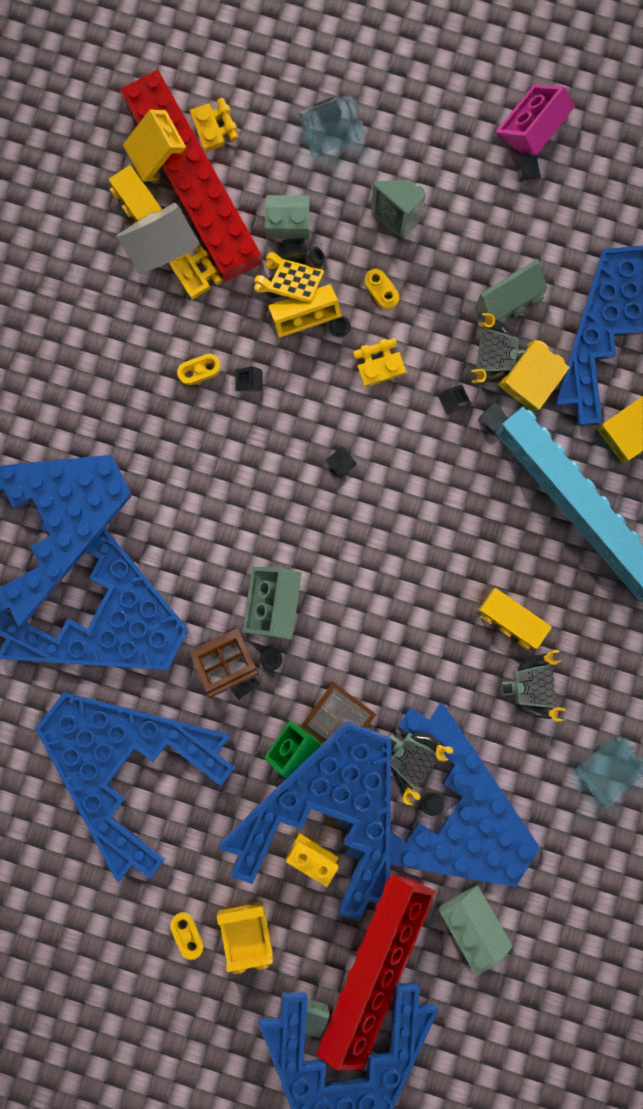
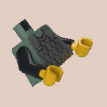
M482 313L486 321L485 323L479 322V326L488 328H484L481 331L476 369L471 371L476 373L477 379L471 380V382L494 383L508 376L515 363L519 361L526 350L518 349L519 339L515 338L514 333L507 326L496 320L494 315Z
M553 650L548 652V654L530 656L519 664L517 671L513 672V681L501 682L502 695H515V703L520 704L523 711L536 718L553 719L557 722L565 721L566 719H559L557 715L559 711H566V709L556 708L553 665L562 661H555L553 653L560 651Z
M408 733L403 741L391 734L389 736L391 739V751L394 752L391 756V772L396 784L404 794V803L413 806L411 796L413 795L414 799L420 800V794L412 791V789L416 790L437 760L449 761L445 757L444 752L453 753V749L449 746L443 747V743L430 733Z

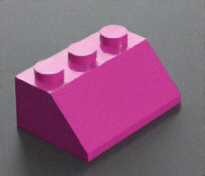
M534 84L495 133L520 153L537 155L547 141L555 134L563 121L568 118L575 105L565 86Z

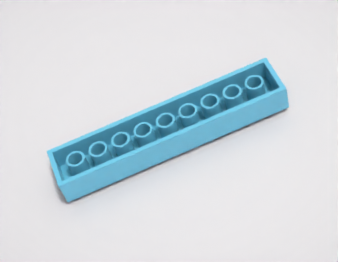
M522 407L500 426L496 435L640 602H643V545L640 543L641 538L636 532L630 531L625 525L626 521L620 514H615L610 508L611 504L608 499L596 492L594 483L590 479L583 477L580 473V467L565 456L566 451L564 448L552 441L550 432L545 427L541 428L535 415L530 410Z

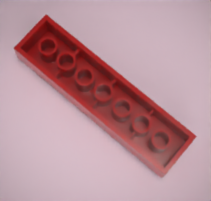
M390 875L385 883L382 897L375 907L372 921L366 929L363 943L357 950V957L353 967L348 972L346 984L338 996V1003L329 1018V1025L319 1042V1049L316 1054L336 1070L364 1069L368 1055L371 1052L394 996V985L399 984L436 891L415 879Z

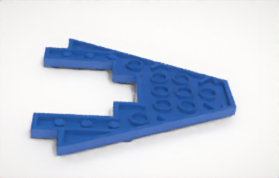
M643 245L603 249L600 254L567 362V366L570 368L563 376L555 402V407L576 405L578 426L602 423L595 359L614 358L616 356L614 336L643 334Z
M112 455L0 466V493L5 491L14 509L34 500L50 534L46 539L31 546L39 567L0 587V615L11 610L17 626L22 627L27 623L131 498L132 493Z
M43 522L41 529L48 532L45 523ZM106 528L86 550V552L99 558L89 579L108 588L88 628L71 619H67L58 638L29 623L22 627L17 626L13 615L8 612L0 615V635L6 638L0 649V659L169 670L189 632V628Z
M63 692L35 728L118 883L132 865L151 879L165 860L164 857L112 817L126 798L111 787L109 782L135 749L154 762L168 744L220 786L235 768L233 764L218 753L230 737L227 733Z
M440 702L429 720L412 708H409L398 727L412 734L416 732L430 733L443 743V747L449 746L453 749V753L444 752L445 757L454 763V766L443 781V784L461 795L438 834L419 822L406 841L390 831V865L516 887L539 851L540 846L445 705ZM340 819L336 822L337 825L346 831L349 830L351 823ZM348 846L344 855L360 859L363 851Z
M346 721L220 842L219 849L238 855L230 872L231 877L253 884L280 822L302 830L310 809L351 823L344 839V845L363 851L337 910L338 914L360 921L368 901L374 903L380 901L385 883L390 877L391 739L388 736Z
M416 982L395 984L390 1053L368 1055L366 1078L325 1082L326 1064L324 1060L303 1062L308 998L305 992L282 994L280 1017L258 1019V1025L290 1109H394L438 1013V1006L435 1003L419 1005L420 986Z

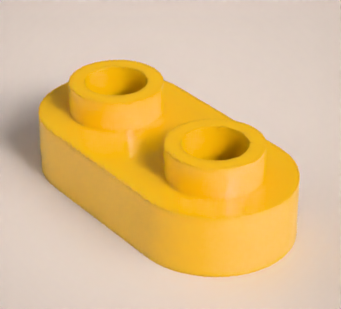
M379 269L370 270L365 276L364 283L366 289L382 309H394L399 302L398 291L383 271ZM378 277L380 280L378 282H373L372 278ZM390 294L392 299L387 300L384 296Z
M205 354L182 363L178 368L177 374L183 384L193 385L218 375L221 370V364L215 355ZM208 364H213L214 368L212 370H207L206 366ZM189 371L193 372V376H192V377H190V378H187V377H186V373H187V372H189Z
M180 912L176 914L170 924L171 932L181 955L188 960H194L203 951V940L193 917L189 913ZM179 921H186L187 926L181 927ZM194 942L196 944V948H189L188 943Z

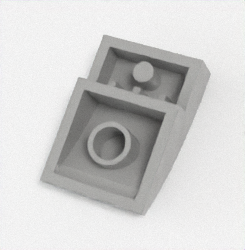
M172 203L157 214L152 212L116 235L139 274L171 262L200 245L180 207L175 203Z

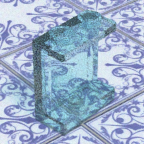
M344 95L298 112L312 157L316 158L322 156L324 152L355 141L360 142L364 140L362 134H365L362 121H358L356 112H359V108L355 98L352 99V96Z
M615 736L574 768V771L601 806L607 809L614 804L613 799L643 777V758L637 757L633 753L634 747L627 738L622 739L618 736Z

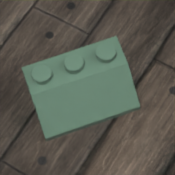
M410 180L376 181L373 186L371 213L403 240L420 222L426 194L419 184H414Z
M538 259L480 294L475 310L484 323L486 318L482 316V313L492 314L496 320L505 324L508 321V317L512 315L516 317L526 310L525 307L529 304L536 305L544 299L543 295L548 288Z
M252 566L243 633L292 639L302 572L285 568Z
M477 884L438 907L476 977L497 965L513 947Z

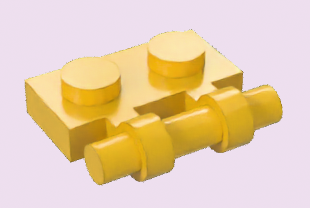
M224 98L216 101L218 106L216 110H212L210 103L190 110L204 152L225 146L223 137L229 136L232 142L238 140V129L235 122H232L231 110L229 105H226ZM223 119L224 127L219 128L216 120Z
M201 245L193 249L196 253L194 256L191 257L189 253H186L168 262L192 300L210 289L207 283L209 279H213L216 285L223 281L217 267L210 261V255L207 250H203ZM202 263L206 271L201 273L196 266L197 264Z
M395 338L390 340L383 339L378 344L364 345L360 347L361 349L353 351L355 360L364 358L365 363L357 367L364 388L406 375L400 352L391 354L389 350L397 347ZM382 351V358L372 360V354Z

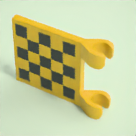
M269 252L266 256L268 260L266 267L277 269L272 282L258 275L254 280V283H256L254 290L259 293L269 291L310 303L322 279L324 270L288 261L273 252Z

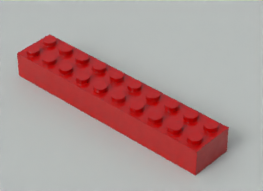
M157 69L120 88L123 100L137 125L149 110H166L184 142L186 149L182 153H172L160 168L210 255L212 262L217 267L223 282L226 283L262 264L261 253L160 71Z

